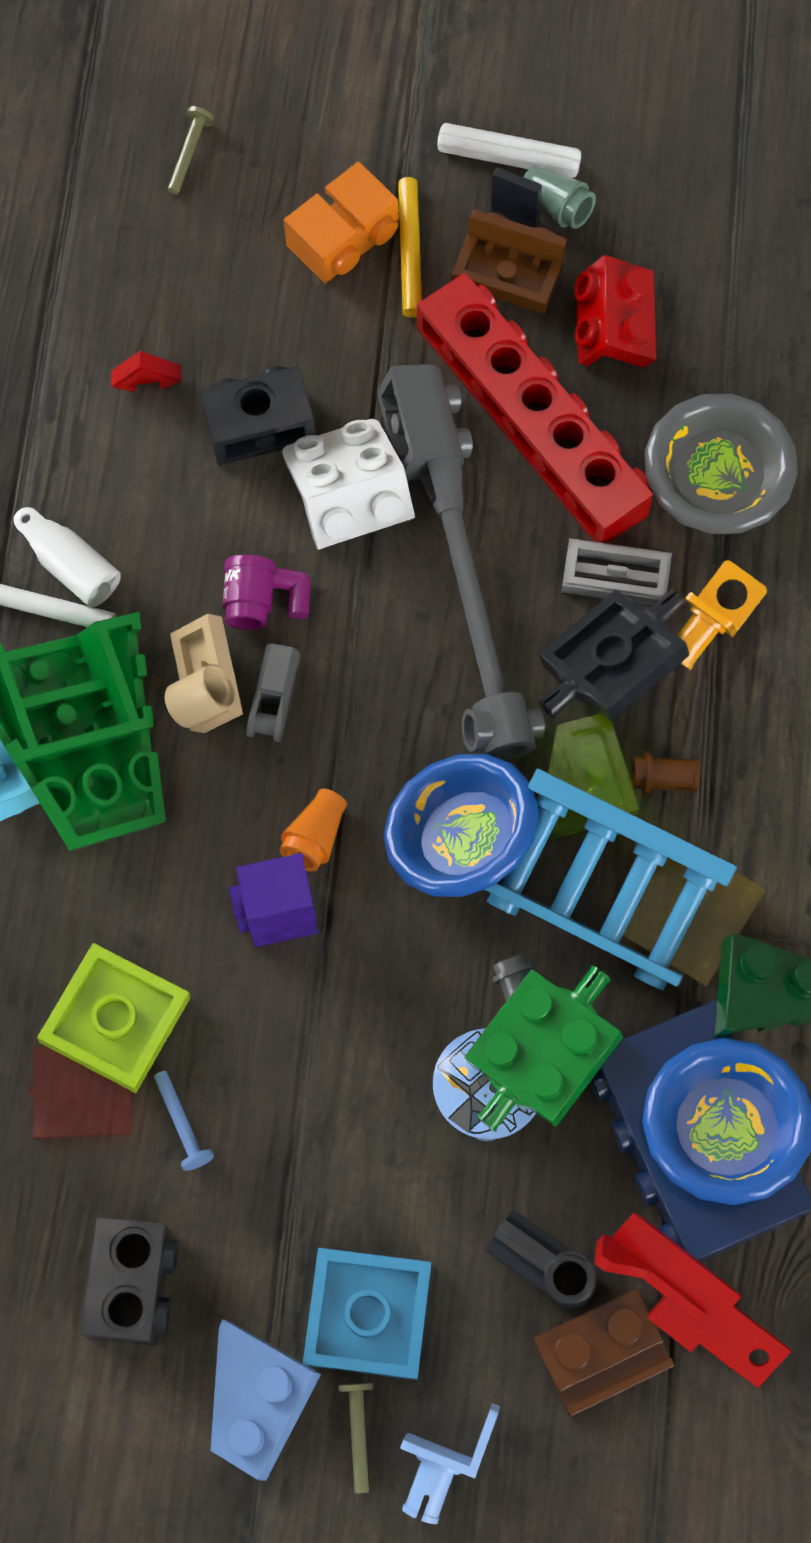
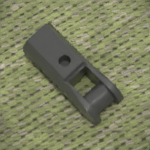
M273 643L266 646L248 718L247 737L254 738L255 734L259 733L273 736L274 742H281L301 656L300 652L294 647ZM263 703L279 706L278 714L262 713Z

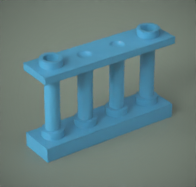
M537 768L527 787L539 793L536 802L540 807L534 841L518 867L506 875L502 883L498 882L494 886L484 889L490 892L487 902L514 916L522 908L637 966L638 968L634 976L655 988L664 990L667 982L679 986L684 975L669 968L699 905L707 889L713 892L717 882L728 887L738 867ZM571 809L588 818L584 828L589 831L551 907H548L521 892L559 816L565 818L568 810ZM620 833L638 842L633 851L638 856L600 932L570 917L608 840L614 842L617 834ZM668 857L687 867L683 877L688 880L648 957L620 943V940L657 865L663 867Z

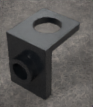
M497 167L492 175L491 208L488 213H498L510 221L536 228L540 218L542 185Z

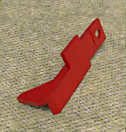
M633 1213L613 1236L603 1234L596 1242L594 1264L603 1271L642 1278L664 1295L647 1314V1318L688 1351L692 1352L698 1344H701L757 1388L792 1352L791 1348L735 1306L741 1298L739 1292L641 1215ZM762 1349L768 1353L769 1358L763 1364H755L749 1358L750 1353L753 1350Z

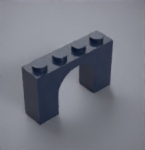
M717 999L621 1040L590 1081L597 1100L600 1103L608 1100L616 1117V1121L611 1122L610 1127L623 1154L632 1152L640 1172L634 1175L635 1183L647 1206L656 1204L665 1224L658 1227V1229L700 1262L811 1212V1195L800 1172H798L794 1180L766 1199L729 1205L698 1199L672 1183L649 1152L642 1124L647 1089L664 1063L692 1044L721 1039L714 1036ZM734 1035L731 1036V1037H728V1039H734V1040H736L735 1037H734Z

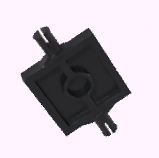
M671 589L654 606L647 607L632 602L617 590L613 591L539 653L543 667L561 681L560 685L543 699L539 700V705L547 715L549 714L551 718H554L574 699L589 703L611 722L690 656L686 642L670 631L666 625L670 618L687 606L684 597L679 592H676L675 589Z

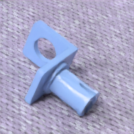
M492 1403L472 1458L411 1433H406L400 1448L417 1455V1459L421 1462L407 1501L403 1505V1512L416 1518L424 1496L428 1495L429 1501L421 1521L438 1524L439 1514L454 1474L459 1475L462 1473L472 1478L476 1477L499 1413V1405Z

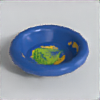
M457 754L428 765L405 783L389 808L383 838L390 866L406 885L433 897H464L494 886L518 867L534 841L539 809L534 791L527 788L530 782L512 763L489 754Z
M721 1038L692 1044L665 1062L647 1089L642 1124L649 1152L672 1183L698 1199L729 1205L766 1199L795 1179L811 1153V1102L807 1088L786 1060L757 1043Z

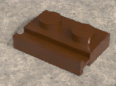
M637 1288L533 1338L569 1417L675 1366L665 1349L655 1324L647 1318L649 1311Z

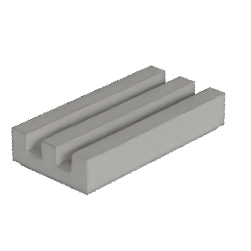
M569 538L561 593L605 599L613 591L617 590L634 603L654 606L667 595L672 553ZM578 556L659 568V573L631 570L623 566H603L576 561ZM574 575L584 576V577H591V578H598V579H605V580H612V581H619V582H626V583H633V584L646 585V586H653V587H657V588H650V587H644V586H637V585H630V584H623V583H616V582H609V581H602V580H595V579L574 577Z

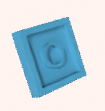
M318 1248L303 1364L317 1368L418 1380L431 1262Z

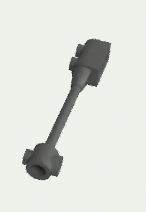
M435 365L391 366L377 390L387 437L404 466L407 481H422L438 517L442 519L486 698L475 703L472 709L465 710L461 724L463 741L470 752L483 751V754H489L504 761L517 759L529 754L536 748L535 740L543 738L545 722L539 708L527 709L523 694L506 692L462 517V467L464 465V458L471 456L473 440L471 432L467 427L456 428L453 414L458 413L461 407L460 388L457 383H444L442 371Z

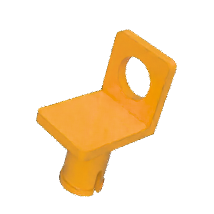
M727 560L721 565L698 597L690 592L686 600L691 606L689 610L693 614L677 634L678 637L686 642L690 656L682 661L681 664L691 670L693 664L717 633L723 635L725 632L733 638L766 595V587L736 564ZM729 580H737L747 589L745 603L735 610L722 607L717 600L719 587Z

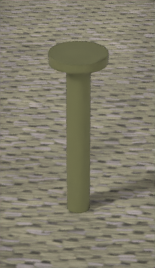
M191 106L186 112L187 118L192 123L167 189L168 192L178 195L203 126L210 127L215 121V117L209 111L200 107Z
M373 1383L338 1385L339 1392L349 1391L355 1493L369 1492L363 1390L373 1389Z

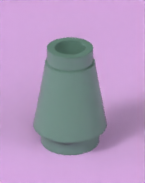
M537 166L531 167L526 172L524 178L542 185L540 208L560 227L570 226L577 229L588 220L594 209L596 196L593 192L589 191V186L586 182L541 169Z

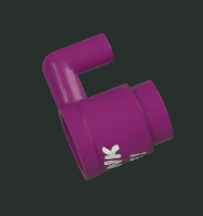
M236 555L225 560L223 609L226 611L225 623L228 626L241 630L265 628L267 626V616L272 610L273 588L290 591L288 616L290 618H308L311 581L307 573L276 568V564L272 560L256 555Z

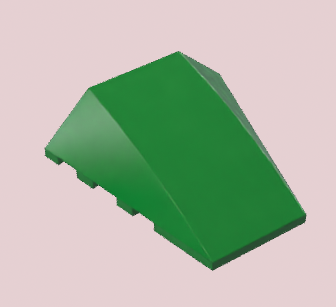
M139 612L96 621L75 636L6 652L2 643H0V740L69 851L166 822L157 752H152L149 729L154 726L152 708L151 706H146L143 678L147 676L145 654H139L137 632L141 630Z

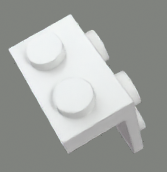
M378 420L351 421L343 428L328 433L302 437L282 450L286 465L302 496L312 537L318 549L415 518L404 466Z

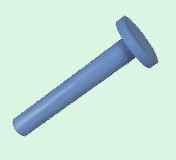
M167 1071L155 1074V1081L188 1155L181 1162L183 1170L189 1171L207 1164L214 1158V1154L210 1149L201 1151Z

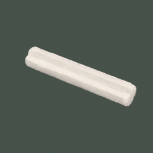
M450 123L442 124L438 135V150L443 153L525 169L537 166L570 178L576 177L580 167L581 151L578 148Z

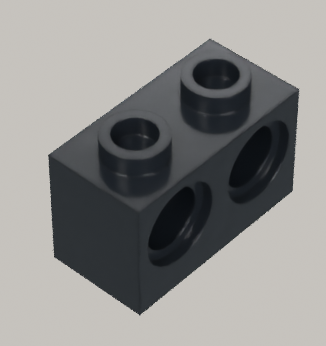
M96 1218L80 1335L91 1340L156 1346L158 1332L167 1333L171 1314V1298L163 1297L165 1274H175L179 1244L178 1240L170 1239L171 1230L166 1224ZM135 1239L148 1241L151 1252L147 1262L138 1268L125 1267L122 1262L124 1247ZM129 1296L140 1298L143 1305V1313L140 1320L130 1327L118 1326L114 1318V1311L118 1302Z

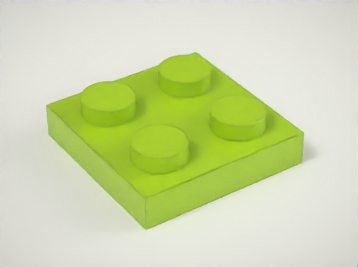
M93 943L37 1039L40 1044L137 1093L189 1002L190 994L171 982Z

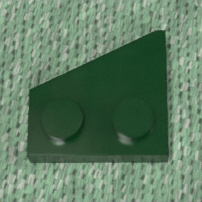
M734 932L722 940L715 1037L728 1038L737 1032L757 1029L758 1032L777 1029L786 1023L793 1026L811 1023L810 958Z

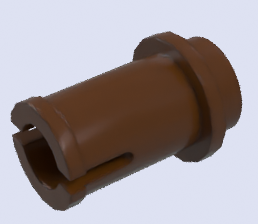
M644 752L643 757H633L631 765L632 789H641L644 795H649L651 790L690 791L691 793H697L700 783V762L698 758H652L650 752Z

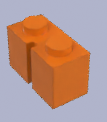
M359 161L325 187V193L335 201L332 205H329L317 193L284 219L286 246L324 284L337 274L344 275L352 270L358 263L361 255L375 244L380 246L386 243L399 226L398 199Z

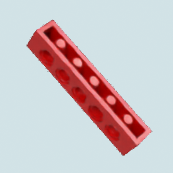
M465 272L417 304V330L593 542L609 544L649 516L653 493L646 475L636 467L631 469L621 457L620 448L613 436L606 430L600 432L589 419V412L584 402L575 393L569 395L560 385L552 364L545 357L541 356L538 358L527 345L526 336L520 326L513 320L506 321L497 310V304L493 295L484 285L480 284L477 286ZM477 330L485 335L474 338L467 336L465 333ZM501 366H508L516 371L511 374H501L495 369ZM537 402L545 405L547 409L532 411L526 405ZM562 439H570L579 446L566 449L557 445L556 442ZM600 476L607 479L610 484L598 487L589 483L587 479Z

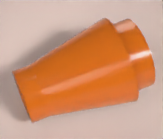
M320 789L312 802L281 834L283 842L280 847L281 855L285 857L302 853L305 869L311 872L317 871L320 864L327 863L342 814L347 807L345 799L332 790Z

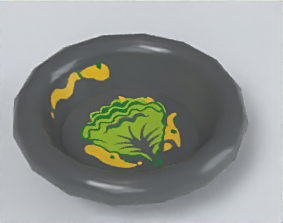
M732 393L701 394L676 404L654 425L644 450L646 478L659 506L682 525L708 534H741L767 523L789 501L798 477L796 446L783 422L761 403Z

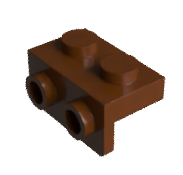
M473 210L469 218L468 235L452 271L451 281L466 272L477 286L480 284L484 285L491 292L494 299L545 315L564 267L567 239L556 235L553 231L546 228H532L510 221L498 213H485Z

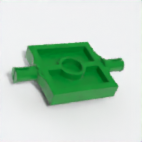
M592 965L575 990L571 991L555 986L531 969L464 1056L468 1064L489 1078L497 1091L481 1113L476 1116L478 1120L492 1131H497L499 1125L515 1105L519 1108L534 1111L556 1127L624 1038L621 1031L598 1016L591 1005L607 983L611 981L603 971H599L597 967Z

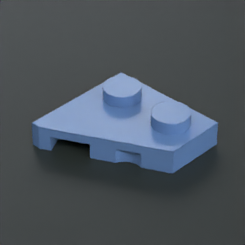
M223 1319L218 1333L210 1451L255 1479L266 1481L321 1374L232 1321Z

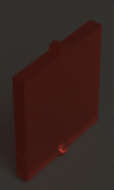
M46 1046L34 1047V1086L28 1090L29 1096L34 1099V1139L132 1135V1095L136 1093Z

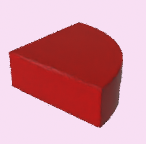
M142 351L137 352L111 370V387L126 391H136V384L160 382V389H165L182 381L180 364Z

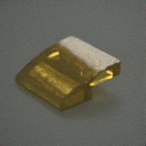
M668 857L663 867L657 865L623 936L652 952L688 880L683 877L687 869L686 866ZM735 872L728 887L717 882L713 892L707 889L671 965L708 986L720 966L722 940L733 932L740 934L766 889Z

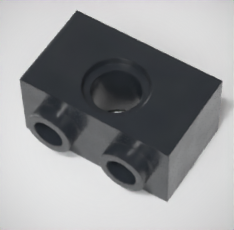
M299 365L290 368L271 367L256 376L240 380L222 379L214 382L210 387L199 389L218 466L280 451L302 437L315 435L314 418ZM254 407L267 409L264 414L259 416H252L246 413Z

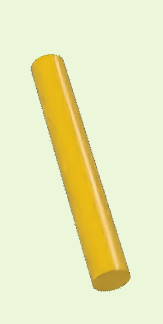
M405 177L398 181L402 311L405 317L416 318L417 304L422 301L418 181L412 177Z

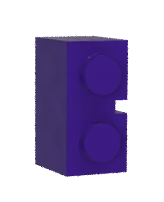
M302 853L236 867L239 885L229 887L233 910L240 933L250 931L254 947L318 934L315 911Z

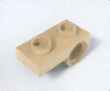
M206 614L170 633L180 680L167 687L165 691V704L174 721L182 727L190 728V731L206 733L242 715V707L222 617Z

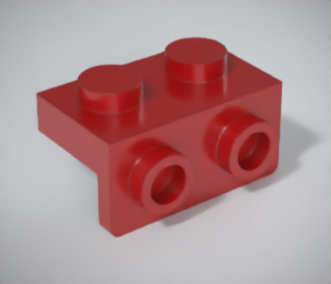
M607 255L602 256L577 276L574 286V296L577 299L575 341L578 350V364L590 366L602 356H606L645 368L656 360L654 271Z

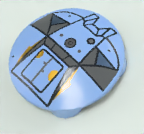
M477 1029L457 1037L442 1052L434 1070L433 1092L440 1112L453 1127L466 1135L486 1142L516 1133L526 1126L536 1113L515 1105L499 1125L496 1132L476 1118L497 1092L489 1078L468 1064L464 1059V1056L485 1030Z

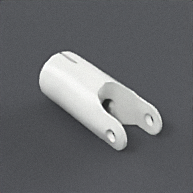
M25 507L17 511L14 516V524L29 541L40 564L86 605L96 607L114 592L120 582L121 573L73 530L61 526L54 521L46 520L33 508ZM29 515L30 520L27 523H22V518Z

